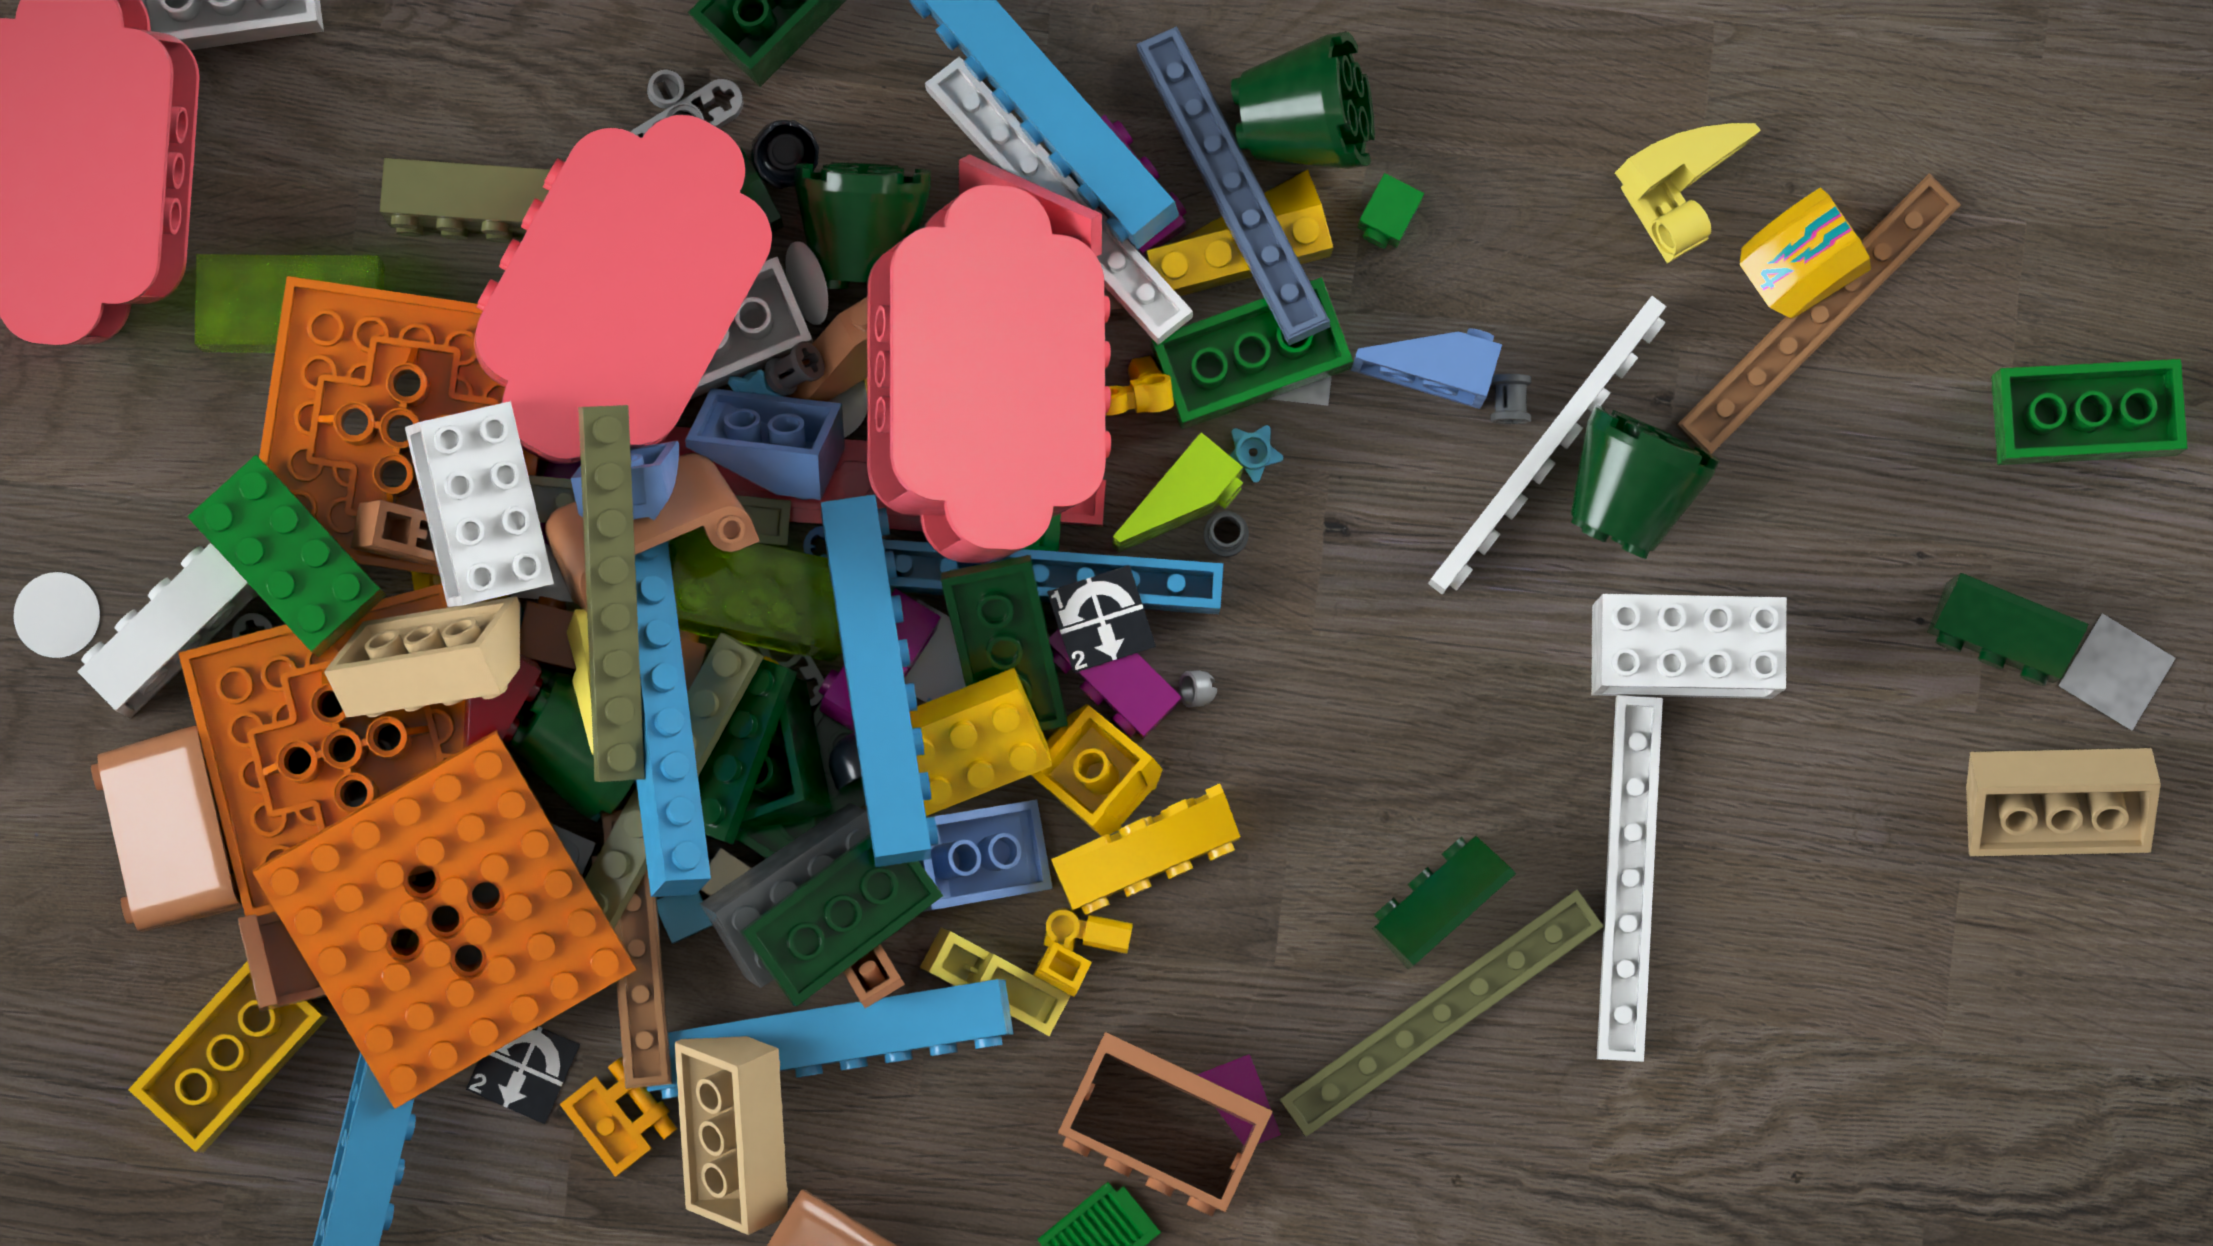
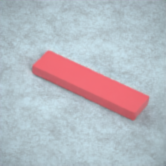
M970 154L959 159V195L970 188L981 185L1010 186L1022 189L1035 197L1043 206L1050 220L1052 234L1071 236L1086 244L1096 256L1102 254L1101 213Z

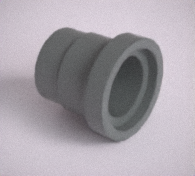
M1223 511L1214 514L1207 521L1203 536L1206 546L1212 553L1221 557H1231L1244 549L1248 541L1249 530L1241 516L1234 512ZM1221 521H1231L1238 527L1240 536L1232 543H1222L1215 537L1214 527Z

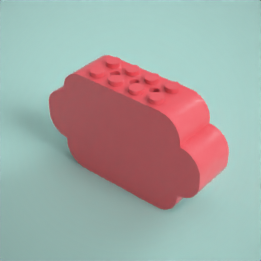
M20 0L15 19L0 18V317L13 334L25 341L51 345H82L104 342L116 335L124 326L131 310V304H149L166 298L178 287L184 276L187 264L200 81L199 68L193 53L185 43L172 35L151 31L149 14L141 0Z
M674 115L655 123L648 129L643 138L618 128H604L593 131L578 141L565 162L559 158L556 159L544 181L543 188L549 190L543 202L536 198L532 202L521 225V228L527 230L521 242L514 238L512 239L499 265V268L505 270L499 283L490 279L477 305V308L483 310L475 332V354L483 371L493 381L505 387L501 403L511 401L522 449L554 464H572L581 461L578 407L628 405L630 448L658 444L678 422L764 265L772 243L771 227L766 214L755 201L740 193L745 178V163L741 150L736 142L721 129L694 116Z
M981 185L966 190L936 212L928 220L924 228L911 233L880 256L873 265L868 278L867 468L869 481L876 496L886 506L902 514L920 515L922 529L930 545L942 556L956 562L981 564L996 562L1036 542L1047 530L1052 517L1080 504L1095 493L1103 480L1106 458L1109 457L1111 451V435L1109 431H1105V413L1109 411L1111 404V391L1109 386H1105V368L1108 367L1111 356L1110 344L1108 341H1105V323L1108 322L1110 316V300L1108 296H1104L1102 266L1095 253L1082 241L1067 235L1052 234L1050 220L1045 209L1035 197L1022 189L1010 186Z

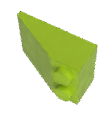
M1201 432L1114 534L1112 547L1117 552H1122L1212 513L1218 505L1226 509L1242 490L1243 482L1240 478L1243 466Z

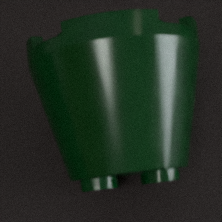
M1345 31L1322 36L1244 71L1241 77L1231 80L1232 98L1234 103L1240 107L1242 122L1236 124V137L1241 150L1250 149L1253 157L1261 161L1345 169L1363 167L1370 164V154L1365 153L1366 142L1375 140L1372 97L1367 74H1362L1359 63L1354 61L1352 54L1358 53V45L1349 32Z
M831 162V164H824L821 171L814 172L813 164L802 163L795 165L794 185L807 246L814 253L821 266L827 288L847 289L849 288L850 281L867 282L868 286L870 271L880 256L908 235L919 230L930 192V170L915 169L913 176L904 175V168L890 164Z
M1595 405L1587 421L1571 515L1573 516L1571 523L1582 528L1581 531L1602 542H1607L1610 535L1612 536L1611 540L1623 545L1622 549L1647 559L1649 552L1656 549L1712 479L1720 460L1698 447L1694 449L1688 447L1687 443L1655 426L1616 410L1609 414L1605 411V408Z
M543 666L539 675L543 679L542 686L535 699L531 703L523 704L516 715V717L520 718V724L512 739L505 745L576 811L598 822L601 816L599 812L603 810L611 814L635 780L597 782L594 780V757L591 753L572 682L574 674L554 669L550 670Z

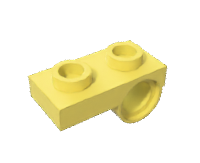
M1670 178L1638 201H1635L1624 185L1621 187V190L1667 264L1702 245L1709 239L1711 223L1705 210L1694 200L1686 202Z

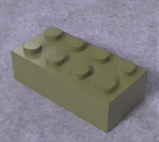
M384 158L380 213L389 227L396 228V234L403 236L419 237L423 236V230L441 231V237L447 239L465 240L468 239V233L486 234V240L510 243L513 236H525L527 230L521 228V225L534 199L536 198L543 202L549 190L543 188L550 169Z

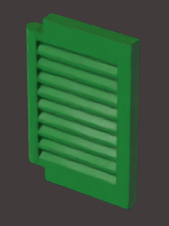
M1107 1181L1037 1240L1042 1246H1145L1161 1232L1124 1186L1116 1192Z

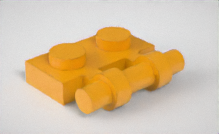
M620 1057L608 1067L618 1081L607 1090L600 1079L595 1076L559 1104L615 1177L653 1149L642 1135L646 1130L653 1126L664 1140L678 1129L667 1115L670 1113V1110L664 1102L660 1101L658 1103L652 1094L647 1091L646 1087L625 1088L623 1057ZM626 1094L631 1097L643 1113L634 1122L630 1120L617 1103Z

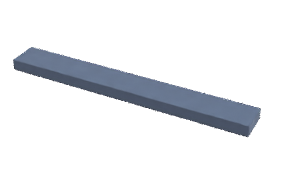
M1177 26L1136 44L1137 52L1288 345L1329 328L1330 320Z

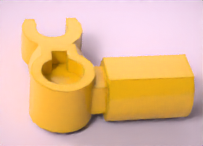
M1151 356L1132 359L1128 367L1130 385L1109 386L1111 404L1109 411L1105 415H1117L1130 409H1135L1136 413L1161 412L1172 408L1174 400L1171 377L1162 373L1157 362Z
M1058 908L1049 915L1046 921L1043 945L1049 946L1051 941H1054L1074 951L1076 938L1083 939L1082 945L1127 954L1133 923L1088 915V919L1083 920L1079 919L1078 915L1071 909Z

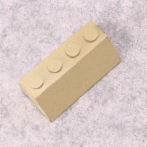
M517 596L362 622L324 671L346 717L367 715V717L371 718L380 716L387 711L405 709V711L410 712L418 710L425 705L438 703L454 705L464 699L476 697L492 699L501 695L507 690L509 682L520 669V602Z
M2152 748L1970 752L1966 784L1969 855L2151 853L2161 786Z
M747 1036L680 1039L676 1041L675 1056L686 1209L747 1235L783 1219L788 1212V1188L786 1182L779 1048Z

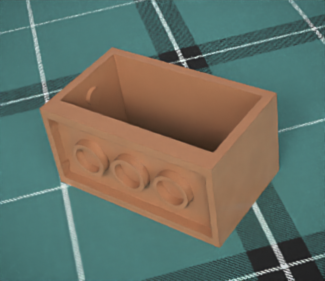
M1105 1032L1058 1134L1065 1137L1063 1147L1085 1157H1088L1090 1150L1106 1156L1107 1159L1104 1166L1127 1177L1130 1176L1132 1169L1148 1176L1146 1186L1171 1197L1174 1189L1190 1196L1187 1202L1188 1206L1213 1217L1216 1209L1226 1212L1273 1111ZM1105 1055L1253 1125L1241 1153L1237 1152L1230 1167L1232 1172L1219 1199L1071 1129L1083 1100L1088 1101L1096 1084L1092 1083Z

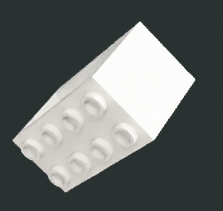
M511 401L426 420L405 427L447 607L467 605L554 584Z
M1602 594L1592 605L1591 695L1772 699L1786 689L1787 597Z

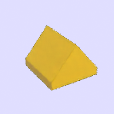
M1051 941L1033 976L1075 997L1092 962Z

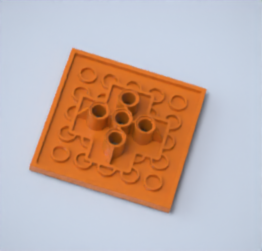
M287 276L259 458L265 462L358 564L440 576L439 569L435 566L391 559L350 547L359 503L383 500L424 510L408 440L396 442L390 437L389 429L395 420L407 418L415 424L501 404L505 387L493 381L483 371L475 354V332L483 310L477 308L478 304ZM406 373H414L420 378L419 390L412 396L404 397L399 395L396 390L398 379ZM356 411L365 413L368 418L366 430L359 435L347 434L344 429L346 417ZM522 449L528 475L537 476L539 458ZM393 463L402 464L407 470L406 480L398 487H388L383 481L385 468Z
M442 583L382 599L320 657L312 653L286 624L178 653L245 916L253 914L261 916L276 912L255 878L253 869L463 749L465 699L454 705H444L443 703L431 704L410 712L405 711V709L387 711L380 716L371 718L367 717V715L347 718L344 711L336 717L328 718L322 711L323 699L327 695L334 693L324 671L362 622L448 608ZM394 725L400 731V742L396 748L385 751L378 744L379 732L386 726ZM350 737L356 745L355 754L347 762H338L333 755L334 745L339 739ZM298 749H305L311 757L310 766L305 772L294 774L289 768L288 760L290 755ZM353 782H362L367 789L366 800L358 807H350L345 800V790ZM419 866L410 872L409 877L432 872V870L426 866Z
M497 730L253 869L255 878L394 1109L636 970L635 964ZM426 866L434 872L435 878L430 885L419 887L410 881V872L416 867ZM483 882L494 884L499 891L497 897L488 903L477 901L472 894L474 888ZM443 905L453 907L459 915L457 920L448 926L437 924L432 917L433 912ZM401 929H410L416 933L418 941L411 948L401 949L392 941L394 933ZM465 945H473L481 951L482 956L475 964L465 965L460 963L455 956L458 949Z

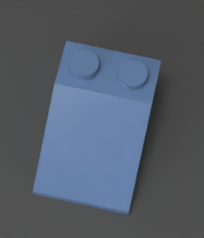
M1469 328L1467 334L1458 331L1358 348L1351 371L1480 409L1487 397L1502 344L1493 342L1494 335L1488 332Z
M711 388L685 439L686 447L776 495L791 496L801 500H821L845 449L842 403Z
M1037 799L935 816L939 844L931 845V859L919 862L941 891L943 897L924 911L1053 889Z

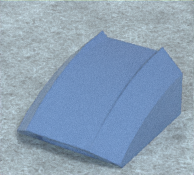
M678 441L630 448L633 519L649 517L655 520L669 500L678 470ZM580 466L571 477V483L578 514L583 517Z

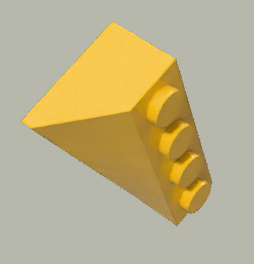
M1308 169L1264 193L1300 264L1331 257L1334 247L1323 207ZM1223 217L1210 222L1172 244L1147 250L1146 253L1148 263L1179 296L1253 277Z
M1221 784L1206 789V795L1196 799H1184L1168 806V808L1160 812L1161 814L1155 817L1148 816L1119 829V832L1116 834L1104 835L1051 859L1072 911L1082 908L1084 915L1091 914L1110 905L1107 899L1108 896L1124 890L1126 897H1130L1152 887L1149 879L1166 872L1168 879L1192 870L1191 860L1207 854L1210 861H1213L1235 851L1232 843L1239 840L1241 836Z

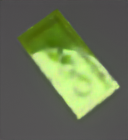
M196 254L195 345L202 352L275 353L287 276L384 290L385 264L378 255Z
M696 530L670 540L669 555L679 630L712 638H718L720 633H724L746 645L809 656L830 662L842 654L828 558L758 543L733 552L722 551L712 545L705 532Z

